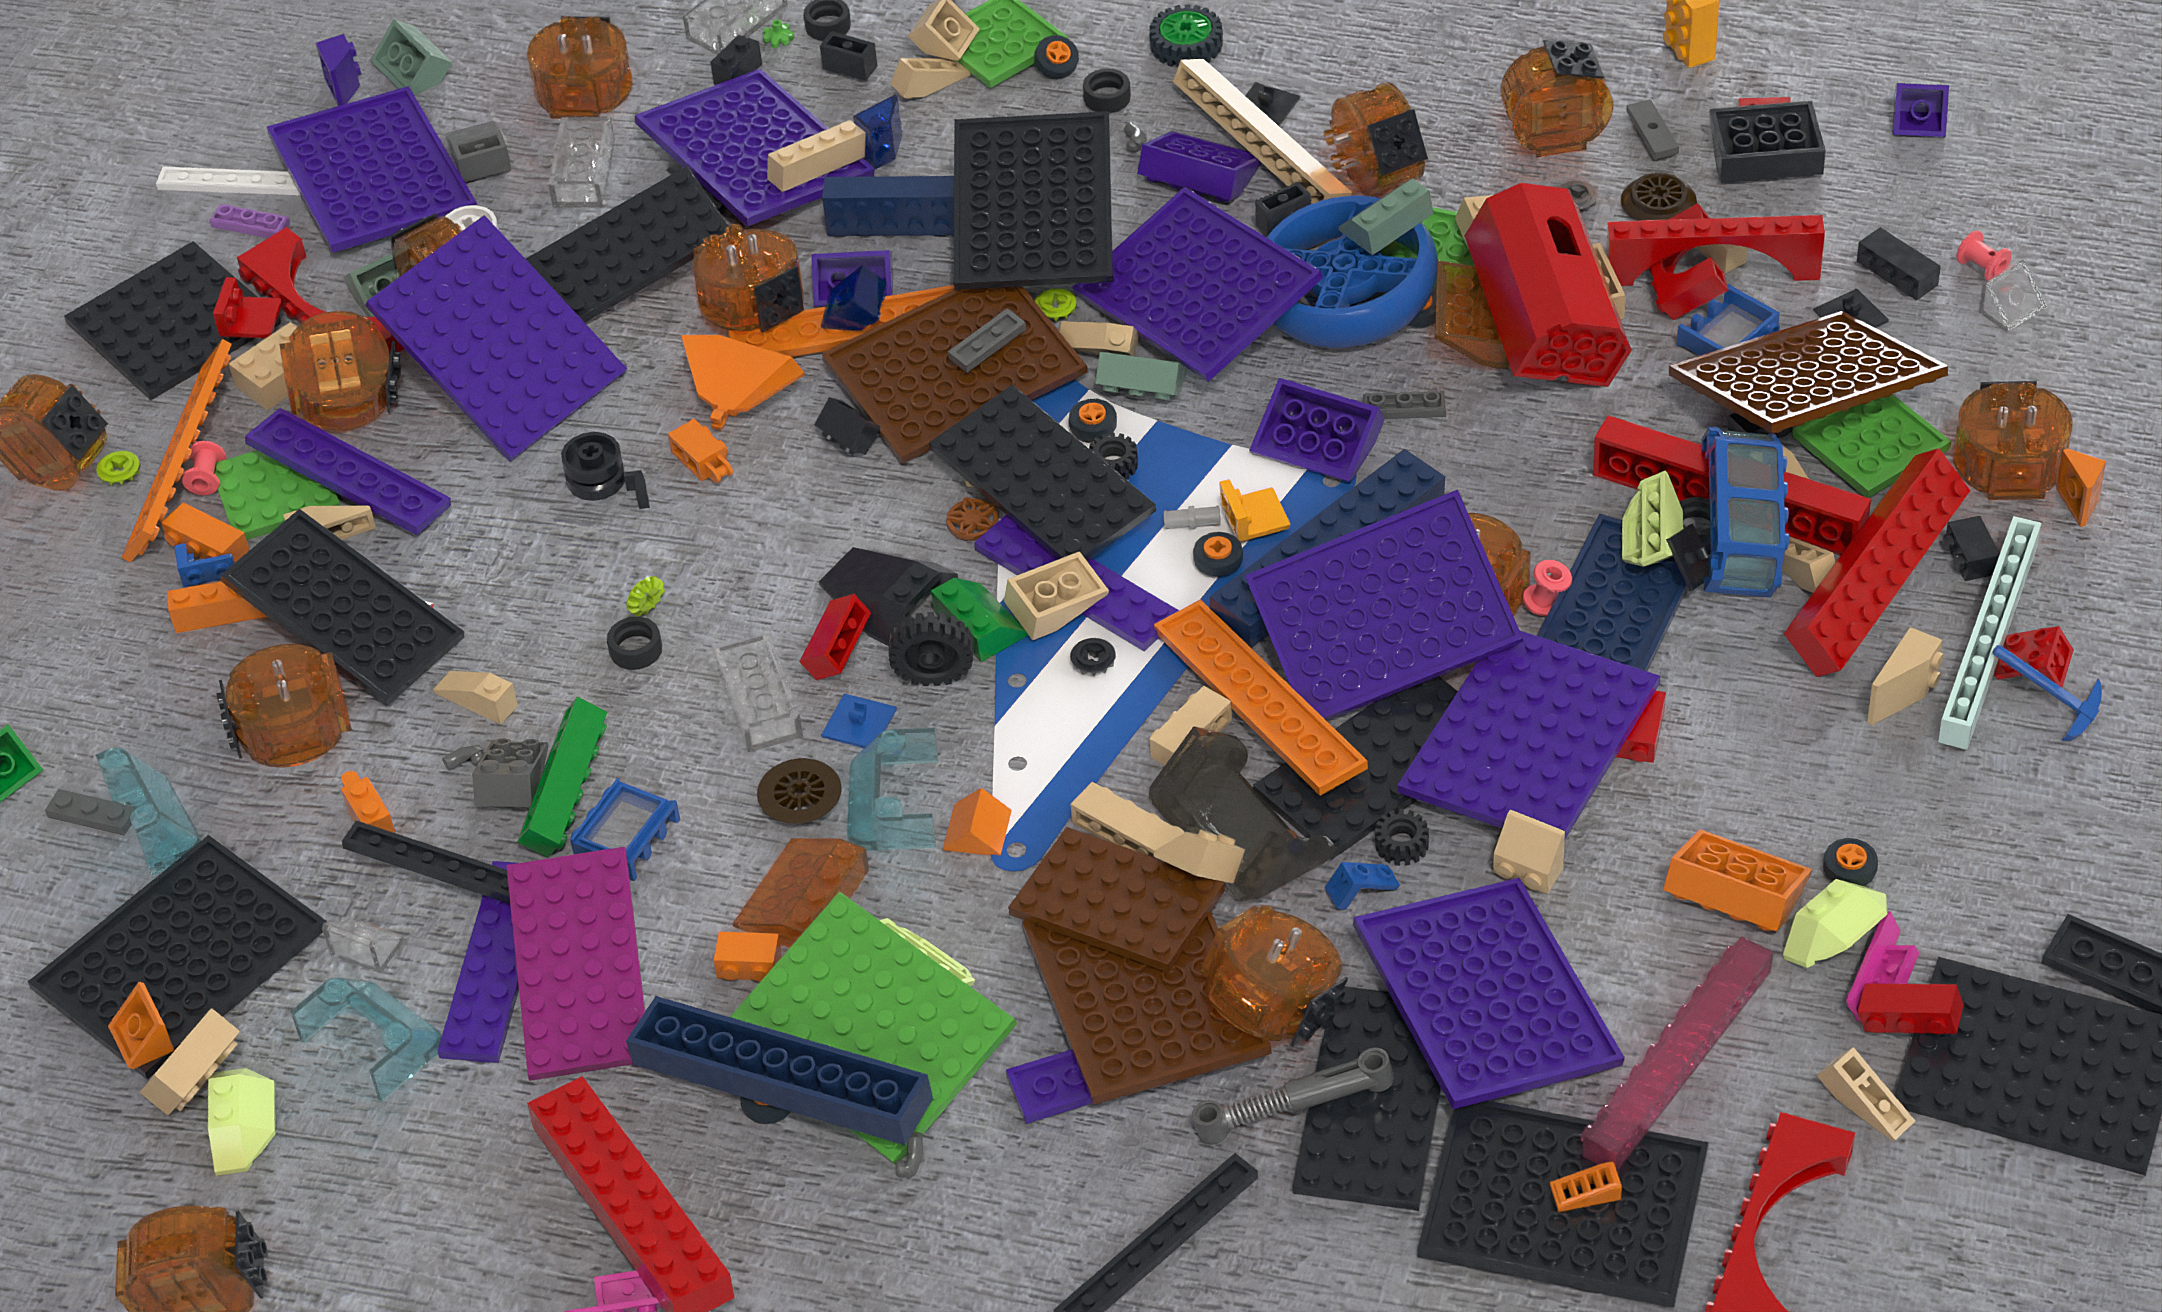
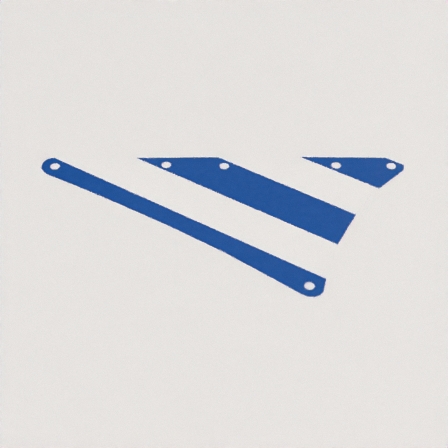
M1074 379L1031 400L1072 435L1073 433L1069 427V412L1078 402L1086 399H1101L1113 405L1117 413V427L1114 430L1115 436L1118 437L1119 433L1124 434V439L1129 436L1132 442L1135 441L1137 447L1138 468L1135 469L1133 476L1129 474L1127 481L1156 504V512L1097 553L1092 559L1178 610L1200 599L1210 608V596L1351 490L1356 484L1357 474L1351 483L1341 480L1338 486L1327 487L1323 484L1325 475L1250 453L1249 448L1231 445L1135 413L1106 400ZM1076 437L1088 448L1090 443L1094 444V441H1085ZM1109 456V457H1106L1105 459L1115 460V459H1119V458H1121V457H1120V456ZM1230 479L1234 489L1238 488L1241 495L1272 487L1290 522V528L1242 541L1243 560L1241 566L1227 576H1208L1200 572L1195 566L1193 559V549L1196 541L1201 536L1218 531L1235 536L1220 505L1219 482ZM1219 505L1221 523L1200 524L1196 525V528H1190V525L1165 528L1164 510L1188 509V506L1204 508ZM999 509V520H1001L1006 514ZM998 564L997 601L1017 620L1004 602L1007 579L1017 575ZM1080 614L1053 633L1032 640L1028 635L996 654L992 796L1010 808L1012 812L1001 855L991 854V859L995 866L1012 872L1022 871L1035 865L1043 857L1072 816L1071 803L1091 782L1096 784L1125 745L1188 668V665L1161 638L1155 641L1146 651H1142ZM1084 639H1104L1115 648L1116 658L1114 660V667H1108L1106 674L1099 671L1096 672L1095 676L1091 672L1082 675L1079 669H1074L1070 660L1072 648ZM1088 654V659H1094V661H1098V657L1094 658L1092 655L1090 656ZM1023 674L1027 681L1022 687L1016 688L1008 684V678L1011 675ZM1019 756L1027 760L1026 768L1020 771H1014L1008 766L1009 760L1013 757ZM1016 842L1022 843L1026 846V852L1021 857H1011L1007 853L1008 846Z

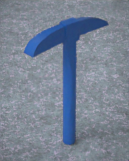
M1997 645L1993 649L1992 653L1997 658L2076 711L2077 717L2062 738L2063 741H2072L2079 737L2095 719L2099 712L2098 708L2102 697L2099 678L2096 680L2087 700L2082 702L2001 645Z

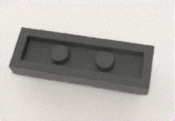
M1007 308L948 351L949 359L967 373L1026 330V323Z
M61 789L57 790L45 809L48 818L124 836L138 815L134 806Z

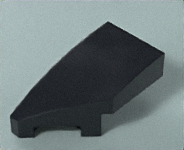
M642 471L623 472L627 491H636L639 509L650 508Z

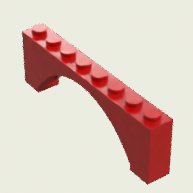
M1822 215L1610 221L1607 223L1606 255L1621 286H1634V280L1667 256L1685 249L1713 244L1743 246L1764 253L1786 267L1793 275V281L1820 280L1825 229Z
M285 227L237 257L240 277L245 282H250L259 294H264L268 298H280L282 301L281 308L285 311L286 315L290 319L294 318L305 331L309 330L316 338L328 336L330 348L334 354L332 336L350 333L356 363L381 365L390 359L392 341H395L396 352H401L405 349L376 317H349L325 312L306 302L295 290L297 270L301 261L307 257L302 239L288 227Z
M1780 1112L1777 1123H1770L1766 1141L1770 1142L1768 1148L1762 1147L1757 1164L1761 1166L1760 1172H1753L1749 1185V1191H1752L1750 1199L1745 1197L1740 1210V1216L1743 1217L1742 1223H1735L1731 1236V1242H1734L1733 1249H1726L1722 1262V1268H1725L1723 1276L1717 1275L1713 1287V1294H1716L1714 1302L1708 1301L1705 1312H1791L1787 1311L1775 1297L1760 1271L1754 1245L1757 1230L1769 1210L1791 1191L1826 1176L1834 1174L1845 1176L1853 1153L1855 1132Z

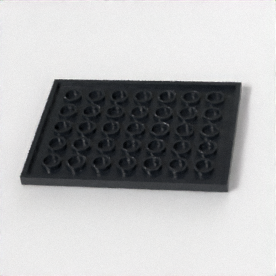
M1109 111L954 119V289L1113 282Z
M208 835L28 981L31 990L125 1062L108 1025L138 982L144 983L166 1027L175 1051L211 1008L223 1017L328 928V925L324 918ZM173 1052L141 1065L134 1070L148 1080L159 1070Z
M1938 956L1930 984H1957L1963 1002V1010L1957 1034L1914 1033L1894 1095L1908 1112L2146 1176L2162 1117V1014Z
M1488 1100L1456 1108L1451 1118L1417 1248V1257L1675 1308L1709 1142ZM1614 1162L1622 1187L1621 1200L1558 1212L1550 1189V1182L1599 1164ZM1589 1184L1591 1190L1596 1189L1595 1184ZM1576 1187L1578 1194H1582V1187ZM1564 1189L1565 1198H1571L1569 1189Z

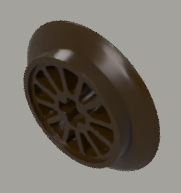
M1656 172L1643 175L1629 183L1622 192L1621 204L1625 212L1637 221L1668 220L1697 204V197L1694 190L1680 178L1672 174Z
M797 758L774 766L762 777L757 789V799L762 810L773 819L793 824L806 823L821 818L834 808L840 798L842 786L836 771L826 763L815 759Z

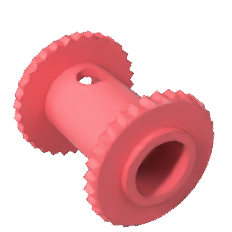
M1974 231L1967 235L1960 244L1957 251V261L1960 264H1965L1969 260L1986 270L1984 274L1985 279L1993 282L2007 270L2011 262V251L2007 248L1999 252L1995 251L1983 243L1982 232Z
M196 442L190 447L192 452L189 458L194 462L193 468H189V470L184 472L181 481L183 486L194 494L210 495L215 493L220 486L219 479L214 474L217 462L226 460V453L219 445L213 442Z
M1555 560L1539 562L1533 571V576L1537 583L1530 585L1523 592V603L1529 611L1539 616H1547L1558 596L1557 593L1565 591L1572 584L1570 570L1564 564Z

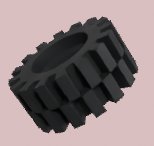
M1115 432L1110 433V437L1102 434L1101 440L1096 437L1094 444L1090 443L1089 445L1091 451L1126 480L1129 479V474L1132 476L1135 474V469L1138 468V454L1135 441L1132 442L1131 437L1127 436L1124 439V434L1119 433V436L1116 437ZM1109 456H1120V457H1121V458L1115 459V460L1105 459L1106 457H1109Z
M1399 809V814L1396 815L1394 811H1390L1389 818L1385 814L1381 816V822L1377 821L1375 828L1376 852L1378 851L1381 859L1385 857V862L1389 864L1392 860H1395V865L1400 866V861H1405V866L1410 865V860L1417 863L1420 861V856L1424 858L1426 850L1428 851L1429 828H1427L1426 820L1422 821L1420 814L1414 817V811L1409 810L1408 814H1404V809ZM1396 834H1408L1413 838L1400 842L1393 840L1391 837Z

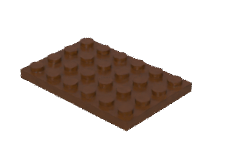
M1066 827L1008 906L1009 915L1169 973L1224 893L1225 882L1193 875L1163 860Z

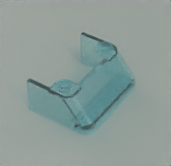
M935 728L885 730L852 759L850 763L847 836L849 845L853 849L873 851L936 848L932 813L903 815V805L900 800L894 797H880L881 765L938 762Z
M346 978L329 979L291 1010L300 1041L303 1043L308 1041L350 1005L383 1030L382 1043L389 1053L369 1070L377 1097L383 1102L438 1054L441 1034L437 1028L374 982Z

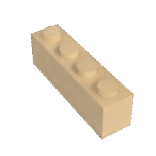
M849 120L768 154V180L784 192L865 157V132Z
M1091 782L1071 803L1073 824L1100 839L1154 857L1155 850L1185 833L1181 828L1166 823L1156 814L1146 812L1137 807L1132 801L1125 800L1115 795L1110 789L1101 787L1094 782Z

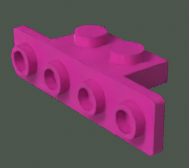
M1887 912V915L1877 924L1875 934L1866 949V955L1861 967L1857 971L1851 991L1847 994V1006L1853 1013L1856 1021H1861L1858 1008L1865 983L1907 984L1919 956L1915 945H1895L1900 935V928L1891 912Z
M630 1271L594 1277L597 1306L564 1312H657V1308L663 1307L638 1272Z

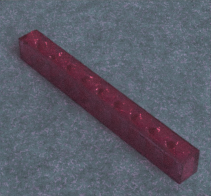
M1740 937L1734 946L1729 945L1719 965H1713L1704 984L1697 985L1688 1004L1684 1003L1680 1007L1675 1021L1672 1024L1668 1023L1663 1029L1660 1040L1656 1044L1652 1043L1649 1046L1645 1059L1641 1064L1636 1063L1627 1082L1625 1084L1621 1083L1617 1087L1612 1101L1601 1107L1597 1120L1593 1125L1588 1124L1581 1136L1583 1157L1597 1164L1613 1161L1616 1171H1618L1769 976L1772 969L1773 951L1743 937Z

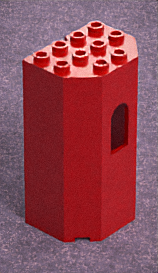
M1521 182L1486 198L1464 236L1513 376L1551 381L1560 376H1566L1569 383L1609 387L1632 349L1582 215L1569 190Z

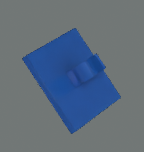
M844 693L821 736L826 739L875 751L897 707Z

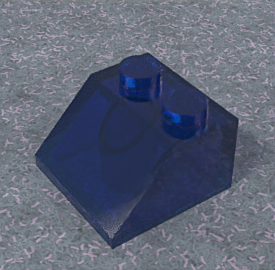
M893 95L853 116L854 124L865 132V157L863 159L875 170L896 159L902 139L898 97Z
M861 265L830 290L820 326L824 329L862 331L869 324H875L881 315L879 310L881 303L885 299L884 291L887 282L864 265Z

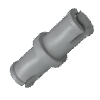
M1219 505L1204 508L1188 506V509L1164 510L1165 528L1189 525L1190 528H1196V525L1221 523Z

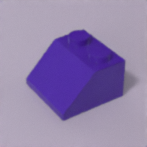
M341 34L316 42L324 79L337 106L349 102L360 87L358 76L362 75L358 62L354 61L353 58L357 56L353 42L348 43L345 35Z
M1897 83L1894 96L1893 135L1946 137L1949 85Z

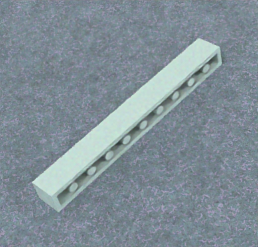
M2013 516L1942 717L1939 743L1968 749L1999 660L1992 652L1997 645L2002 647L2004 645L2038 547L2041 529L2040 522Z

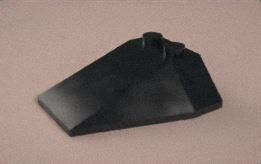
M852 547L819 581V585L833 600L855 594L871 612L863 631L869 637L889 646V638L893 627H897V623L901 620L905 622L906 614L930 589L933 590L953 578H958V574L934 562Z

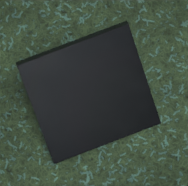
M1255 82L1245 95L1247 99L1278 126L1281 125L1300 99V95Z
M1854 289L1813 308V311L1820 318L1843 311L1874 328L1889 322V319L1858 289Z
M1693 523L1666 539L1688 590L1692 591L1703 584L1704 578L1710 577V565H1707V559L1711 554V544H1702Z

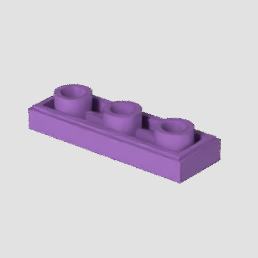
M220 204L209 220L211 227L265 238L271 237L290 225L289 217L234 207L228 204Z

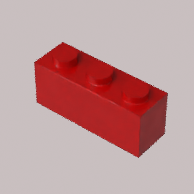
M855 594L829 602L799 661L815 680L841 674L871 614Z
M1865 983L1858 1014L1865 1032L1957 1034L1963 1002L1957 984Z

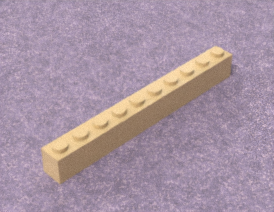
M1204 59L1180 61L1173 82L1287 186L1300 182L1311 194V204L1330 198L1352 195V192Z

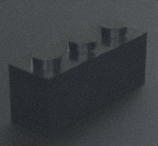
M1879 227L1859 241L1857 262L1916 301L1938 286L1941 266L1883 228Z

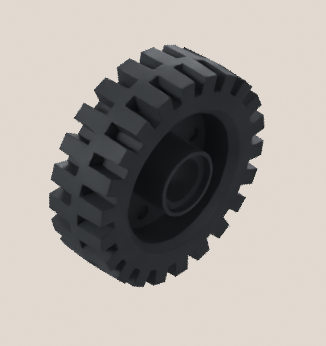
M927 612V617H924L922 613H917L915 619L911 615L905 617V622L899 621L897 627L892 629L889 638L890 666L894 669V673L897 676L902 674V679L906 682L911 679V684L918 685L920 681L923 682V686H929L930 683H934V686H941V682L949 685L952 684V679L957 682L972 667L974 655L973 635L969 627H965L964 622L960 620L956 623V617L954 616L946 619L945 613L939 612L938 617L934 616V612Z

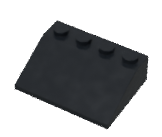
M1812 101L1709 109L1715 163L1720 183L1824 174L1826 149Z

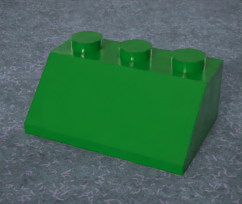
M953 578L931 590L934 611L937 616L939 612L945 613L946 619L954 616L956 617V623L961 620L965 623V627H969L973 635L974 655L980 662L985 661L1028 636V633L981 583Z
M9 724L0 728V802L43 770Z

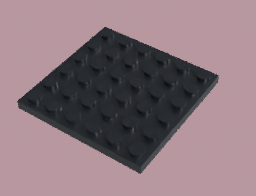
M194 241L64 315L66 324L150 401L197 374L222 339L232 344L228 354L256 339L251 337L219 336L213 311L225 278L235 277ZM236 278L239 289L243 291V297H257ZM279 315L274 327L281 324Z

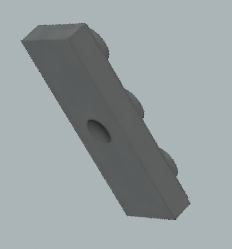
M1651 99L1627 105L1626 112L1654 159L1679 154L1677 142Z
M1444 391L1363 394V403L1379 407L1384 419L1446 417Z

